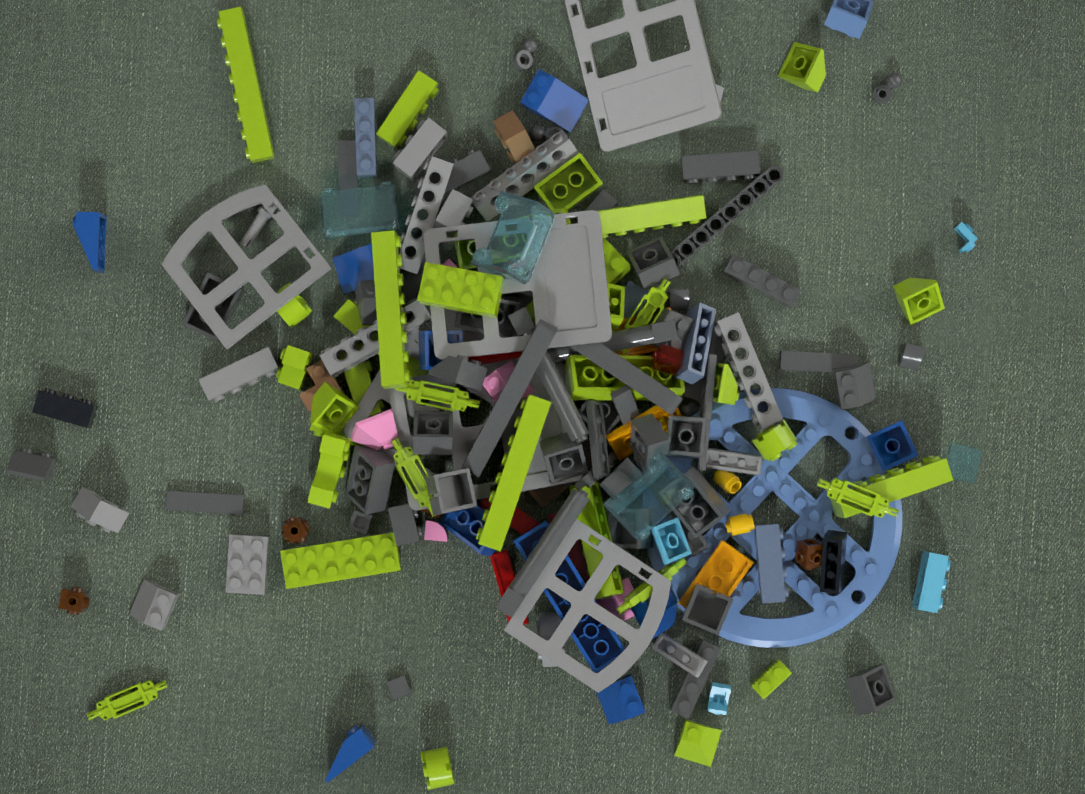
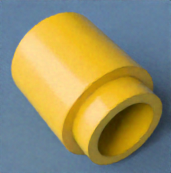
M717 469L714 473V482L725 492L735 494L741 488L742 483L739 477L732 471Z
M745 513L731 516L725 522L727 533L731 532L732 536L749 533L750 530L755 529L752 514L747 515Z

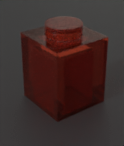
M661 344L658 350H654L652 355V361H654L653 369L675 375L681 368L683 350Z

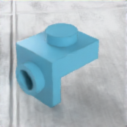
M959 223L954 228V231L966 243L958 251L960 253L964 251L968 253L976 246L974 242L978 238L972 233L974 230L969 224Z
M712 682L708 698V712L716 715L727 714L731 685Z

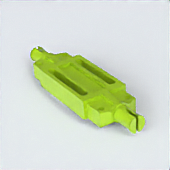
M664 278L658 288L651 287L649 292L644 294L625 324V329L647 325L652 319L655 310L659 307L660 310L651 324L655 323L668 299L665 291L671 283ZM647 299L646 304L638 313L637 318L635 319L633 324L629 325V322L635 315L643 300ZM624 349L622 353L626 354L628 349Z
M411 380L408 387L395 388V391L406 392L407 399L414 400L418 404L450 411H465L467 406L479 409L477 404H480V400L470 399L468 392L459 390L457 387L421 380V382ZM427 383L431 385L453 389L454 392L444 391V389L426 387L424 386V384ZM421 399L432 400L434 402L450 404L451 407L449 408L422 402Z
M399 438L391 441L397 450L393 455V459L397 464L396 468L410 494L418 502L420 508L428 507L432 514L429 499L433 498L432 494L428 495L426 481L415 463L416 460L425 477H429L417 454H413L411 447L404 448ZM401 468H403L404 471H405V473L407 474V478H408L409 482L407 481V479H406V477H405L403 471L401 470ZM410 484L413 485L417 494L414 493Z
M834 477L830 482L821 478L818 479L817 486L827 489L826 496L835 499L834 501L871 517L875 515L882 518L886 513L896 518L899 513L898 509L889 506L887 498L882 497L881 494L845 479L842 481ZM848 485L855 486V487H857V488H860V489H862V490H865V491H867V492H870V493L874 494V496L871 497V496H869V495L864 494V492H862V491H859V490H857V489L854 490V489L849 488V487H847V486H848ZM842 499H845V500L850 501V502H852V503H854V504H857V505H860V506H862V507H865V508H867L868 510H867V511H864V510H862V509H859V508H857V507H854V506H852V505H849V504H847V503H844V502H842L841 500H842Z
M681 558L674 564H667L657 572L671 581L672 576L679 572V569L687 564L684 558ZM644 581L623 598L624 603L616 608L617 612L621 615L637 603L647 600L652 594L653 587Z
M151 679L143 683L141 681L105 696L104 699L96 703L97 709L87 713V717L91 720L100 716L104 721L112 717L113 719L150 704V701L158 698V691L168 688V684H166V680L154 684ZM135 687L138 688V689L133 690V691H131V692H130V691H129V692H126V693L122 694L121 696H119V697H117V698H115V699H111V697H114V696H116V695H118V694H121V693H123V692H125V691H128V690L133 689V688H135ZM144 701V703H142V704H139V705H137V706H135V707H132V708H130V709H127V710H125V711H123V712L117 713V711H120V710H122V709H124V708H127V707H129V706H131V705H134V704H136V703H138V702Z

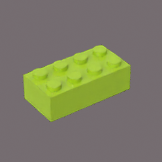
M425 262L417 301L423 305L497 318L505 280L502 276Z

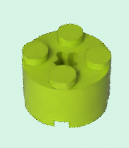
M289 282L287 285L285 284L283 287H281V288H280L278 291H276L275 293L278 294V293L282 292V291H283L284 289H286L289 285H291V283ZM297 295L277 312L293 328L310 315L312 310L304 298Z
M784 419L779 421L780 424L775 427L773 424L756 436L757 439H752L764 460L774 461L782 455L780 452L786 449L790 450L797 445V438Z
M447 747L420 752L422 763H426L422 766L424 777H429L426 779L428 790L455 784Z

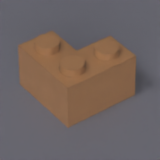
M513 110L493 121L496 127L493 131L503 148H508L509 152L506 154L511 163L519 162L523 157L535 150L526 129Z
M322 359L306 368L315 386L299 394L309 412L312 409L313 396L324 382L344 393L337 379L330 376Z

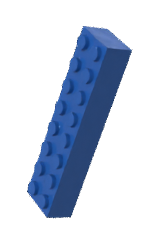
M547 520L513 540L525 561L548 528L549 523ZM567 554L555 575L577 591H581L586 584ZM546 588L544 590L546 596L561 620H563L571 607V603L549 588ZM588 614L582 616L571 633L573 640L595 673L609 665L625 649L616 632Z

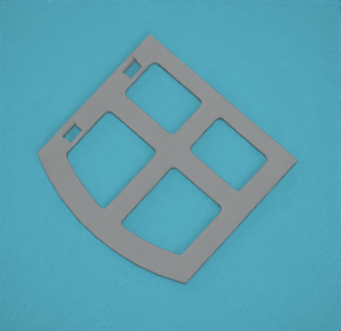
M266 185L233 195L205 212L179 237L162 263V266L226 349L237 343L332 269ZM262 204L282 228L284 235L256 257L249 259L222 225V221L244 209ZM273 204L280 210L275 215L269 208ZM207 232H211L238 266V270L208 294L204 295L182 268V263ZM296 247L311 265V269L277 294L263 278L261 272L291 248ZM308 248L315 255L311 259L304 253ZM251 283L263 298L265 304L234 329H229L215 308L243 285Z
M576 519L504 631L599 693L625 674L648 647L664 615L671 581ZM590 534L601 540L598 546L588 541ZM578 539L583 540L603 554V559L581 591H577L555 575ZM616 565H621L653 587L650 603L639 629L633 628L594 601L595 596ZM641 567L652 574L648 579L638 574ZM546 588H549L571 603L569 611L549 640L543 639L523 625V621ZM584 614L590 615L629 642V645L621 654L598 673L593 672L562 651L563 645Z

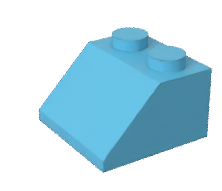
M678 517L650 527L664 565L692 554Z

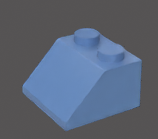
M833 0L824 25L832 30L843 32L849 37L860 39L874 1Z

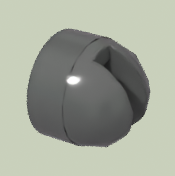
M695 403L680 404L681 413L685 417L693 416L696 411Z

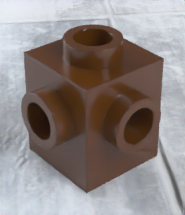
M293 516L284 521L286 525L282 526L283 531H281V534L286 542L289 541L290 544L295 542L298 545L307 540L305 536L310 534L308 531L310 527L305 519L302 520L301 517L296 519ZM293 527L298 529L297 534H292L291 529Z
M814 538L797 540L796 563L807 570L820 567L823 543Z
M72 586V589H62L58 608L67 610V613L72 615L84 612L85 609H88L90 603L88 592H83V588Z

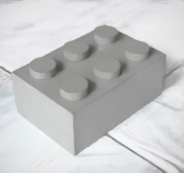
M429 117L426 121L423 119L416 128L418 129L414 136L411 134L405 141L406 147L402 151L398 150L393 157L395 168L413 182L424 169L426 160H431V157L435 155L448 138L447 131Z
M229 534L226 593L267 594L271 536Z

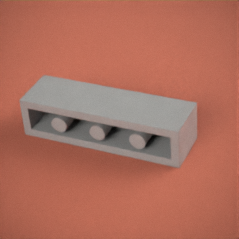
M267 347L199 379V382L208 401L214 400V402H218L224 399V395L229 392L235 394L243 390L242 386L246 384L252 386L260 382L259 378L265 375L269 378L277 374L276 370L279 369V364L271 348Z

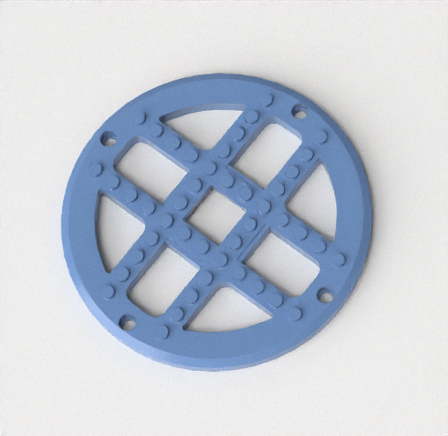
M770 388L782 418L805 422V426L795 435L797 445L790 450L786 449L780 452L782 455L774 461L762 459L760 475H753L729 502L716 492L730 511L703 535L709 548L694 557L691 554L683 557L687 564L672 576L670 589L678 602L694 580L697 571L706 563L720 541H726L729 537L735 540L757 561L754 529L750 530L749 533L732 536L731 532L727 533L725 522L731 516L745 513L747 515L751 514L772 491L799 516L783 534V539H780L781 547L785 549V558H782V565L786 566L787 577L784 578V582L812 607V611L782 618H761L740 614L739 611L759 591L756 562L730 595L733 598V602L718 636L749 646L781 648L802 645L824 638L853 621L871 604L887 581L897 557L902 534L901 499L889 503L890 507L899 510L896 518L886 513L882 518L872 515V528L867 551L847 534L845 560L853 567V576L839 594L828 595L825 592H820V587L791 561L797 552V540L811 539L816 533L823 539L827 530L844 531L832 519L833 507L830 498L826 496L827 489H824L814 499L788 473L823 436H829L834 439L849 455V462L835 478L842 481L845 479L855 482L864 477L865 481H868L872 475L887 474V470L882 471L867 439V436L871 435V433L847 411L841 410L839 406L809 393L790 389ZM754 389L750 391L752 394L756 395L759 392V389ZM739 393V398L735 401V405L713 402L709 440H716L728 451L761 455L732 428V425L752 419L753 412L751 408H747L744 402L745 393ZM761 401L757 408L763 413L766 411L767 405ZM698 411L697 413H695V414H694L693 416H691V417H696V418H698V417H699V411ZM847 428H852L855 431V436L852 439H848L845 436ZM666 455L659 464L672 483L691 468L692 458H676ZM647 483L643 509H653V526L669 521L670 518ZM653 538V548H647V552L653 569L659 571L666 565L662 562ZM854 591H860L862 594L861 599L857 602L851 598ZM677 603V606L684 612L685 608Z

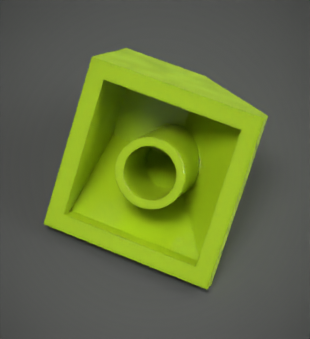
M794 42L778 77L805 90L818 93L826 77L824 50Z
M910 277L893 286L897 300L910 325L945 309L936 280Z
M716 362L713 401L735 405V401L739 398L737 382L728 364Z
M324 382L313 396L310 422L326 432L338 435L360 407L340 390Z
M685 719L674 756L711 767L722 730Z

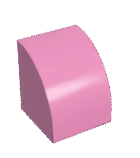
M426 520L424 540L447 542L448 534L446 529L436 521Z

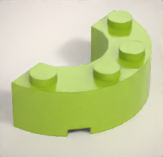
M324 432L319 450L321 452L319 464L307 503L329 509L332 502L336 503L339 492L336 490L340 477L344 478L347 467H344V462L348 461L351 452L349 450L351 441H349L348 437Z

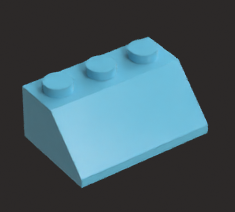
M923 551L912 603L913 608L938 613V609L942 608L943 598H941L942 590H945L947 579H944L945 573L949 571L951 561L948 560L949 556Z

